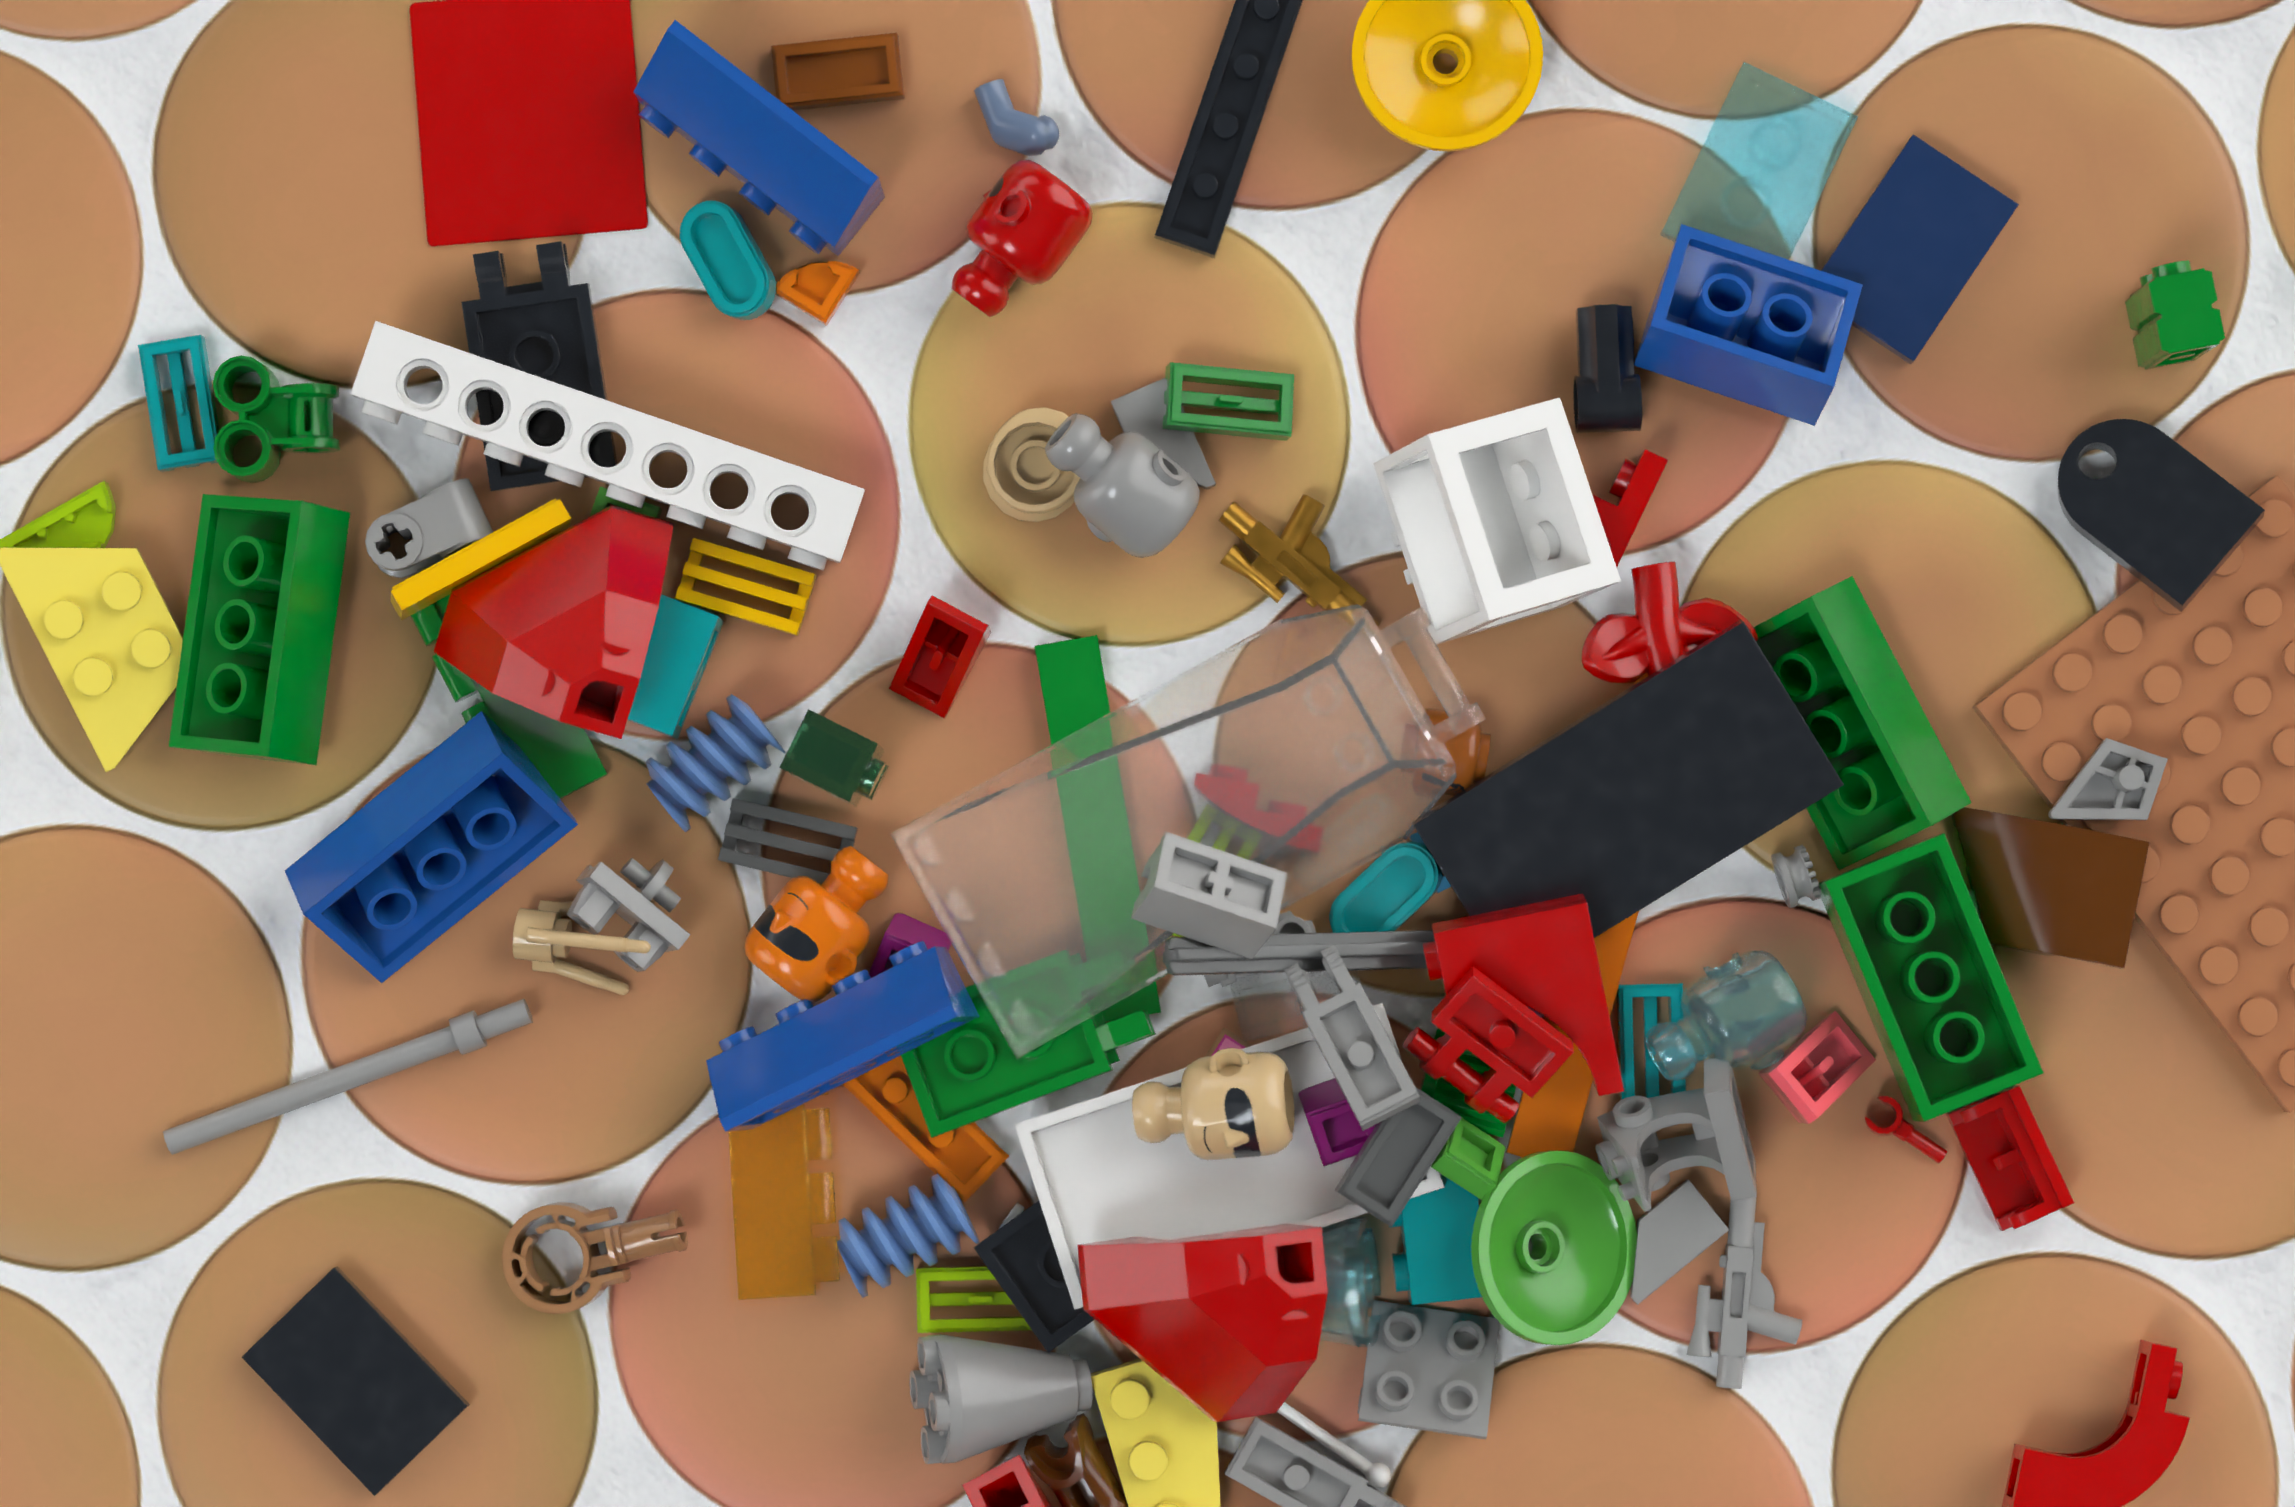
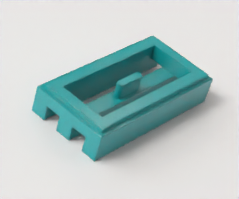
M195 335L138 345L158 470L166 472L172 471L174 468H190L204 463H218L215 459L213 447L215 437L219 433V424L205 337ZM190 351L205 442V449L200 450L196 448L181 352ZM167 355L182 453L172 454L156 356Z
M1683 983L1619 985L1617 990L1619 1067L1624 1091L1620 1092V1100L1635 1096L1632 997H1643L1645 1097L1659 1096L1657 997H1668L1671 1094L1686 1091Z

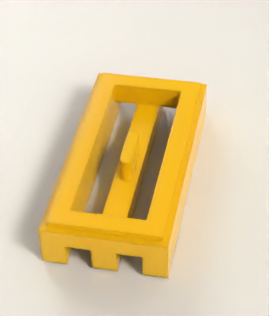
M692 539L689 549L690 554L684 565L680 587L678 586L675 595L676 600L795 636L799 635L816 578L814 573L700 539ZM703 556L800 584L797 595L701 567ZM696 579L792 607L790 618H783L693 591Z

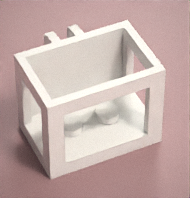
M1560 397L1428 434L1373 463L1395 531L1391 533L1395 547L1401 546L1408 567L1403 573L1407 585H1414L1433 645L1564 607L1621 581Z

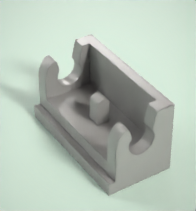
M1165 832L1159 846L1147 861L1142 872V877L1148 878L1145 888L1140 892L1134 903L1131 919L1253 959L1277 928L1287 873Z

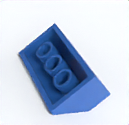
M676 20L673 21L633 91L639 103L644 106L638 115L666 138H669L674 131H677L695 146L691 149L689 155L715 176L719 177L726 169L743 182L744 186L740 189L739 193L761 212L769 216L773 209L776 208L794 222L789 232L810 250L819 254L824 247H827L839 256L885 198L879 177Z
M481 711L285 870V873L303 915L379 982L383 983L575 828L578 823L522 749Z
M924 941L915 943L889 957L893 965L892 968L872 978L867 969L857 972L832 985L836 996L816 1006L809 1000H801L775 1014L779 1022L778 1025L758 1035L754 1027L751 1026L721 1040L719 1045L722 1053L706 1060L719 1119L725 1132L754 1129L979 1017L947 948L934 946L928 949Z

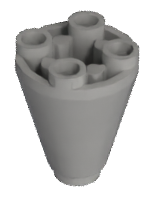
M942 1334L918 1338L917 1356L920 1370H912L910 1372L909 1386L913 1408H924L926 1426L921 1428V1450L925 1464L956 1463L1069 1421L1076 1417L1077 1412L1089 1411L1091 1409L1093 1398L1092 1379L1088 1363L1085 1359L1072 1360L1070 1355L1048 1353L1042 1350Z

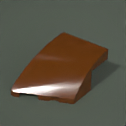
M1966 807L1951 815L1953 824L1958 831L1967 864L1966 872L1970 887L1977 901L1978 916L1990 944L2045 956L2057 955L2119 969L2125 968L2150 842Z

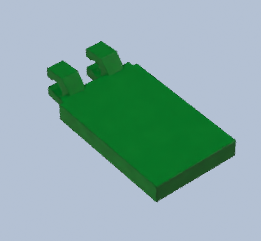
M1066 949L966 987L979 1017L901 1055L931 1138L1113 1071L1111 1064L1120 1061L1116 1049L1156 1035L1147 1010H1140L1106 1023L1094 989L1134 975L1125 950L1122 951L1120 949L1084 963L1081 953L1071 956L1070 951Z

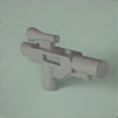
M1757 1197L1735 1200L1730 1203L1728 1240L1725 1255H1721L1719 1260V1266L1724 1268L1722 1298L1710 1299L1711 1286L1698 1285L1695 1325L1686 1355L1712 1357L1709 1331L1719 1332L1716 1387L1742 1388L1747 1330L1795 1345L1802 1327V1320L1774 1312V1290L1768 1278L1761 1273L1765 1223L1755 1222Z

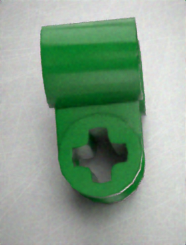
M242 355L229 358L219 366L213 380L215 396L222 406L239 416V420L226 424L215 437L213 447L215 459L223 470L241 481L256 483L264 481L274 474L280 464L281 451L292 453H330L340 450V440L333 437V400L339 397V386L302 383L280 387L278 379L270 369L256 359ZM244 373H258L262 386L257 398L245 404L236 403L232 390L237 378ZM245 436H258L262 444L260 458L249 467H238L233 458V450L236 443Z

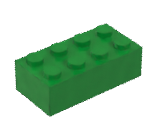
M1944 833L1932 836L1819 882L1818 887L1821 892V899L1913 1121H1928L2044 1073Z

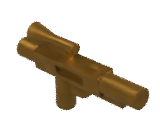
M1302 494L1279 538L1234 501L1218 521L1241 539L1258 557L1251 563L1235 544L1221 560L1220 564L1249 579L1276 603L1285 595L1276 585L1283 577L1286 578L1307 596L1305 601L1312 608L1318 605L1365 643L1381 623L1361 608L1367 599L1330 569L1329 552L1325 544L1312 533L1325 505Z

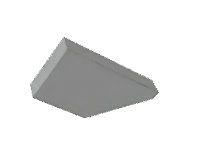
M1163 378L1111 401L1112 408L1123 433L1132 431L1144 435L1185 469L1199 487L1207 490L1216 486L1194 432L1163 429V416L1166 414L1164 392L1167 390L1168 380ZM1181 406V413H1185L1183 407Z
M1688 1179L1653 1206L1651 1211H1647L1637 1219L1633 1282L1630 1288L1632 1300L1637 1305L1729 1231V1228Z

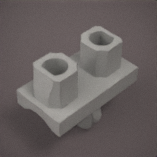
M633 858L623 866L620 873L637 886L635 889L603 862H599L594 867L588 865L576 881L583 887L577 893L567 915L591 934H598L614 913H617L632 927L623 938L648 941L651 945L650 951L645 954L614 951L621 960L635 971H645L664 952L679 950L690 936L688 932L650 902L653 899L665 910L671 912L681 900V897L665 885L674 868L663 859L650 871Z

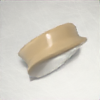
M1046 407L1021 411L1010 418L994 436L983 463V482L990 499L1003 513L1019 521L1039 522L1057 517L1073 504L1074 490L1080 478L1072 471L1057 469L1051 464L1045 452V447L1053 433L1068 418L1064 412Z

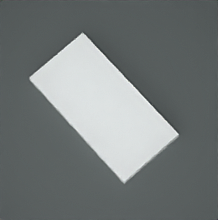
M1383 1002L1373 1005L1379 1020L1401 1059ZM1308 1027L1241 1049L1245 1053H1273L1279 1056L1287 1065L1294 1098V1132L1288 1146L1276 1154L1204 1160L1195 1156L1190 1151L1184 1133L1172 1134L1165 1141L1159 1143H1148L1139 1139L1133 1122V1091L1141 1084L1153 1081L1161 1082L1169 1088L1181 1087L1183 1072L1186 1068L1014 1124L1074 1309L1083 1307L1078 1244L1136 1236L1173 1240L1280 1224L1323 1228L1368 1213L1335 1191V1188L1356 1156L1323 1166L1298 1096L1299 1091L1335 1078ZM1430 1167L1411 1198L1444 1188L1440 1173Z

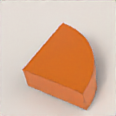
M838 261L807 264L785 274L776 283L775 295L827 326L859 276L860 271L851 265Z

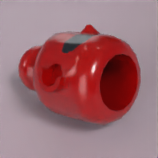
M1020 160L1012 164L1003 173L992 190L983 195L985 199L966 224L967 236L981 251L972 263L963 265L956 271L952 279L951 289L988 317L999 314L1006 307L1009 300V289L1017 278L1031 285L1042 284L1050 280L1091 225L1093 214L1090 204L1058 177L1031 160Z

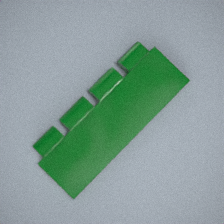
M450 595L411 615L426 646L436 643ZM435 654L432 657L455 703L479 692L483 701L461 713L464 721L467 723L479 712H484L522 749L560 799L608 775L584 728L556 721L495 695L439 655Z

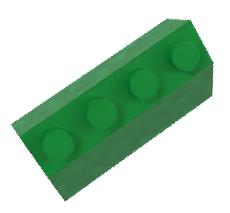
M202 495L168 747L268 761L317 765L350 512L298 500Z
M1853 576L1799 602L1754 627L1758 637L1756 641L1844 784L1806 808L1838 870L1846 868L1916 834L1972 803Z

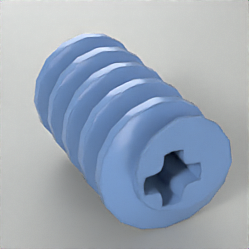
M733 694L726 698L731 718L726 719L713 710L706 713L712 733L706 735L693 726L686 729L691 745L689 751L684 750L673 742H669L666 745L671 761L670 766L666 767L651 757L646 760L651 778L646 783L684 832L691 829L686 813L687 808L703 817L711 813L706 797L707 792L723 801H727L731 797L726 780L728 776L743 785L751 782L746 764L748 760L763 769L771 766L766 748L767 745L770 744L781 752L786 753L753 709Z
M939 1174L931 1176L933 1196L929 1198L916 1185L908 1187L910 1207L906 1209L892 1196L885 1198L886 1218L883 1220L869 1207L862 1209V1230L858 1231L846 1218L838 1220L840 1240L837 1241L838 1249L862 1298L868 1296V1275L882 1288L891 1285V1264L906 1277L914 1274V1253L929 1266L938 1262L936 1245L938 1242L952 1255L961 1251V1231L976 1244L980 1243L974 1226L954 1186L951 1187Z

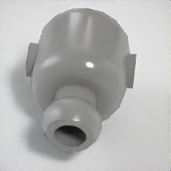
M1075 413L1057 428L1045 447L1047 458L1052 465L1062 471H1072L1080 478L1074 490V502L1079 512L1087 520L1091 532L1102 541H1113L1121 549L1134 557L1145 558L1154 556L1165 549L1184 529L1198 506L1200 490L1196 481L1185 469L1138 432H1124L1108 442L1101 436L1100 429L1093 419L1087 415Z

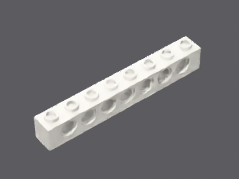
M375 321L351 391L352 396L365 401L361 412L396 425H398L401 414L411 416L426 422L422 432L425 435L458 446L462 435L487 443L483 454L519 467L523 456L548 463L545 476L580 488L584 477H589L609 484L605 495L609 498L638 508H642L645 497L670 505L666 515L670 519L703 529L706 518L731 526L727 535L729 539L761 550L764 549L767 539L790 546L788 559L823 571L827 560L837 563L841 562L865 489L378 321ZM420 369L434 370L442 379V391L439 397L429 404H417L409 398L407 393V382L410 376ZM493 390L500 394L503 399V413L491 425H478L469 417V400L478 391ZM541 411H554L562 416L565 423L563 437L552 446L537 445L529 436V423ZM606 431L615 432L625 440L626 454L623 460L616 466L601 467L591 460L589 446L592 439L599 433ZM673 452L685 460L687 475L684 481L677 487L662 488L652 481L650 465L659 454ZM734 473L742 477L746 482L748 496L741 506L735 509H723L712 500L710 495L711 485L721 474ZM795 494L806 502L809 515L803 526L795 530H785L775 524L771 517V506L779 496Z

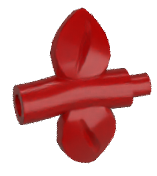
M1675 561L1663 562L1631 569L1635 614H1609L1599 620L1586 637L1581 660L1583 668L1593 676L1609 683L1626 684L1637 681L1645 673H1648V676L1740 619L1744 621L1755 641L1758 640L1755 628L1744 616L1719 600L1706 597L1686 602L1679 607Z

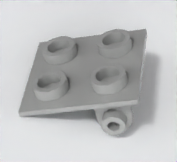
M1373 1300L1363 1385L1358 1402V1421L1486 1440L1499 1321L1491 1317Z

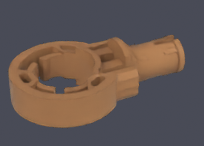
M566 1202L551 1203L535 1208L519 1218L506 1236L502 1250V1267L505 1279L515 1296L534 1310L548 1314H563L575 1311L595 1301L608 1286L629 1282L631 1279L630 1268L604 1274H598V1269L617 1266L669 1252L685 1251L688 1246L687 1232L661 1237L659 1234L663 1231L684 1226L682 1215L679 1210H672L666 1214L589 1231L587 1229L588 1225L618 1218L616 1209L614 1207H607L590 1211L583 1206ZM545 1215H551L554 1221L539 1226L535 1229L536 1232L543 1234L550 1231V1229L567 1231L578 1242L583 1253V1268L579 1279L569 1287L558 1286L551 1289L550 1295L561 1296L572 1292L571 1301L551 1300L540 1295L532 1288L534 1287L536 1290L544 1292L548 1290L550 1285L548 1281L543 1280L538 1275L534 1265L533 1249L539 1237L536 1234L529 1235L524 1241L522 1249H520L522 1239L529 1227ZM565 1216L573 1218L575 1222L566 1220ZM605 1242L608 1253L600 1254L598 1243ZM589 1282L590 1288L583 1293L582 1288Z

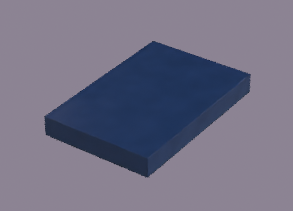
M1913 134L1821 271L1863 284L1852 326L1909 364H1912L2019 204Z

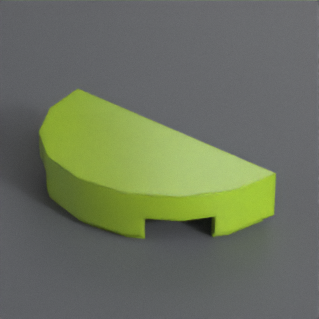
M102 481L0 539V548H105L114 532L116 505L109 483Z

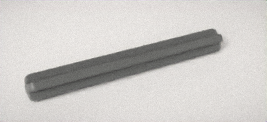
M1433 930L1272 934L1254 958L1249 959L1184 936H1177L1166 940L1162 958L1167 972L1174 976L1284 973L1285 969L1297 963L1306 972L1326 971L1322 963L1321 951L1334 945L1348 971L1425 969L1427 965L1422 943L1435 940Z

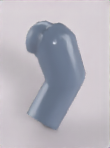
M1003 79L985 83L974 90L991 137L999 146L1026 156L1041 155L1045 150L1052 149L1057 144L1059 129L1056 122L1046 115L1037 118L1036 116L1015 110Z

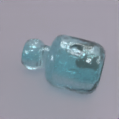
M1749 950L1741 954L1736 952L1732 955V959L1715 968L1709 966L1703 968L1705 974L1688 984L1681 997L1684 1018L1675 1023H1658L1648 1031L1645 1037V1044L1653 1062L1667 1080H1684L1694 1072L1697 1064L1706 1058H1716L1720 1061L1729 1062L1733 1071H1740L1748 1067L1753 1070L1769 1067L1784 1056L1785 1051L1783 1048L1798 1039L1805 1030L1807 1013L1798 989L1777 958L1763 950Z

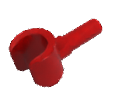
M1888 1096L1877 1097L1881 1103L1895 1111L1896 1120L1891 1126L1885 1128L1876 1126L1872 1120L1865 1116L1867 1128L1873 1134L1878 1136H1890L1893 1134L1938 1164L1945 1158L1947 1154L1946 1149L1903 1119L1902 1108L1895 1099Z

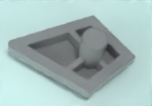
M2105 738L2049 811L2048 816L2050 819L2148 820L2168 759Z

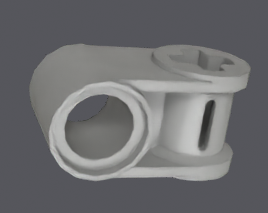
M464 478L442 485L423 495L418 500L382 515L373 521L369 527L365 544L367 553L382 572L390 577L406 578L423 571L491 534L493 530L470 480ZM399 532L405 540L413 538V540L405 544L407 555L398 560L391 552L382 553L390 547L388 536Z

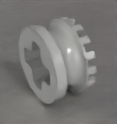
M1803 845L1794 847V853L1788 857L1783 856L1781 852L1771 855L1779 888L1789 908L1798 906L1799 899L1804 896L1809 897L1812 901L1821 898L1818 880L1816 878L1811 879L1816 876L1815 871H1808L1809 868L1813 867V864Z

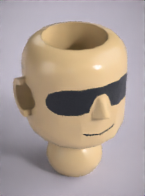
M1237 1048L1223 1049L1216 1052L1213 1056L1198 1058L1190 1063L1183 1072L1181 1087L1169 1088L1161 1082L1153 1081L1141 1084L1133 1091L1132 1111L1137 1137L1144 1142L1159 1143L1165 1141L1172 1134L1184 1133L1190 1151L1200 1159L1218 1160L1268 1156L1285 1149L1293 1137L1295 1115L1290 1074L1286 1063L1279 1056L1270 1052L1245 1053Z

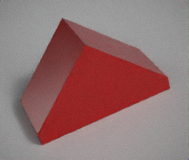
M932 595L924 608L889 689L945 719L991 634L989 625Z

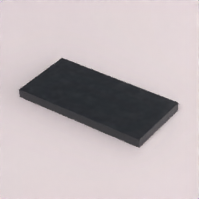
M1740 619L1422 815L1412 823L1470 916L1583 893L1588 905L1593 936L1595 938L1844 784L1746 624Z

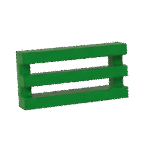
M1173 362L1166 366L1165 379L1168 381L1167 390L1164 392L1166 414L1163 416V429L1287 441L1292 436L1294 374ZM1187 381L1279 390V400L1182 391V383ZM1181 406L1278 415V422L1181 413Z

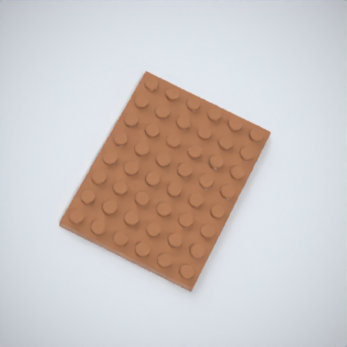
M2276 475L2247 496L2265 510L2264 517L2182 612L2142 581L2138 580L1972 708L2050 809H2052L2105 738L2168 759L2148 820L2059 819L2062 825L2150 842L2135 919L2284 1112L2291 1113L2295 1109V496L2282 479Z

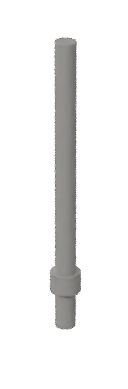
M525 999L481 1015H477L474 1010L449 1019L450 1026L167 1129L163 1131L167 1148L173 1155L459 1050L462 1055L486 1047L487 1039L533 1023L531 1012Z

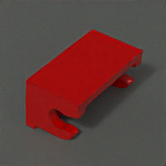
M2020 1085L2011 1086L1946 1114L2000 1231L2011 1227L2013 1229L2019 1228L2074 1203Z

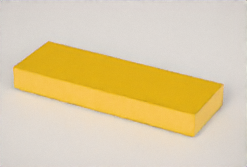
M555 498L393 586L391 603L402 621L450 595L453 588L566 530L570 526L571 517L562 501Z

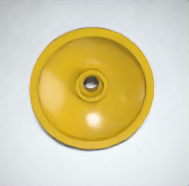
M1369 0L1358 19L1354 32L1351 53L1352 72L1358 93L1364 105L1376 121L1388 132L1402 141L1423 149L1447 152L1461 151L1486 144L1499 137L1524 114L1533 99L1541 77L1543 66L1542 37L1536 17L1526 0ZM1443 53L1451 55L1456 61L1457 68L1449 74L1438 72L1433 66V59L1437 55Z

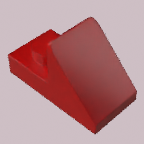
M1646 449L1641 453L1636 463L1626 458L1622 463L1609 491L1610 494L1619 497L1616 505L1593 495L1616 567L1668 462L1667 459Z

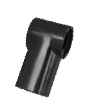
M1607 304L1577 308L1578 376H1574L1573 385L1576 433L1641 431L1642 392L1639 374H1634L1632 306Z

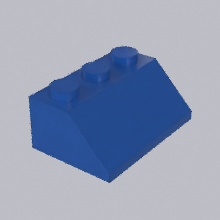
M1681 224L1648 315L1634 366L1815 426L1834 389L1863 284Z

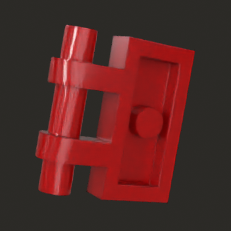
M1474 966L1469 969L1431 1012V1022L1446 1034L1435 1040L1421 1028L1416 1027L1403 1043V1048L1420 1060L1419 1068L1433 1079L1443 1077L1465 1094L1464 1102L1478 1113L1488 1111L1502 1123L1508 1122L1519 1107V1102L1504 1092L1511 1084H1514L1529 1097L1533 1098L1574 1053L1573 1041ZM1467 1049L1491 1068L1480 1074L1459 1057Z

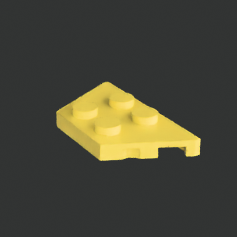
M0 548V566L105 772H108L120 763L124 755L177 687L183 636L138 548Z

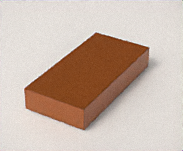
M897 33L771 46L776 98L791 110L905 99Z

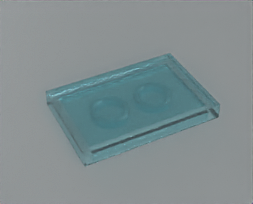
M1743 62L1660 235L1675 242L1681 224L1789 260L1858 116Z

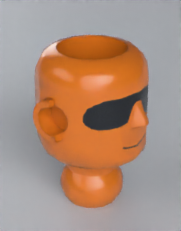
M850 845L841 849L834 856L831 862V873L822 884L807 876L794 877L786 883L748 932L744 944L746 956L763 973L799 1000L806 999L811 1002H817L824 999L833 990L832 985L852 975L855 971L857 959L867 946L870 936L869 925L858 912L867 901L878 898L885 891L889 875Z

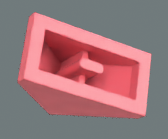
M1835 1010L1758 1074L1798 1123L1810 1124L1819 1118L1876 1059Z

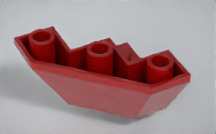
M611 505L453 588L436 640L434 653L495 695L556 721L622 739L641 678L659 608L674 524Z
M1280 1224L1173 1240L1136 1236L1077 1245L1083 1310L1212 1421L1222 1422L1276 1413L1317 1359L1328 1295L1322 1227Z

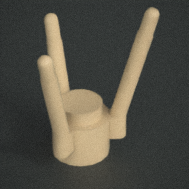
M540 900L538 910L519 909L513 932V956L515 959L532 961L533 971L556 973L600 989L626 995L629 992V986L626 983L559 960L557 957L567 958L570 947L643 954L648 953L651 949L648 941L572 932V921L561 918L568 916L567 912L573 901L553 902Z

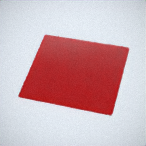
M442 0L418 2L410 5L427 242L430 246L637 230L647 227L648 218L640 117L638 115L639 104L633 92L637 86L630 0Z

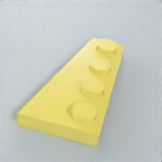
M1141 1359L1091 1373L1092 1387L1128 1507H1221L1217 1422L1207 1417Z

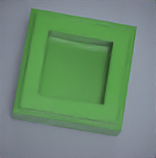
M1461 1118L1434 1160L1431 1168L1482 1200L1484 1195L1496 1189L1506 1147Z

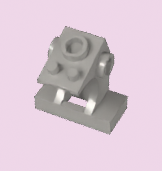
M1729 1055L1704 1060V1088L1649 1098L1644 1096L1627 1097L1616 1103L1612 1111L1597 1117L1603 1142L1596 1144V1153L1600 1165L1609 1180L1618 1178L1623 1184L1618 1186L1623 1201L1634 1198L1644 1212L1651 1211V1191H1656L1667 1185L1670 1181V1172L1693 1166L1714 1168L1723 1173L1726 1178L1731 1201L1757 1197L1756 1160ZM1692 1123L1694 1134L1658 1140L1656 1131L1677 1124Z

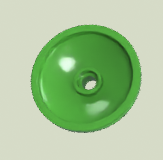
M1541 1151L1518 1159L1500 1173L1496 1189L1484 1195L1476 1214L1472 1233L1471 1254L1474 1276L1480 1294L1490 1312L1506 1329L1518 1337L1533 1343L1566 1345L1582 1341L1594 1335L1616 1315L1624 1303L1633 1282L1637 1230L1632 1209L1628 1200L1623 1201L1618 1189L1620 1185L1615 1179L1609 1180L1602 1166L1586 1156L1569 1151ZM1531 1238L1533 1248L1531 1254L1529 1255L1528 1244Z

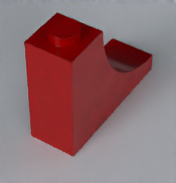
M1583 893L1431 924L1435 941L1422 943L1429 980L1442 979L1446 995L1469 969L1474 966L1521 1003L1546 1016L1570 1037L1590 1068L1598 1096L1624 1091L1588 905Z

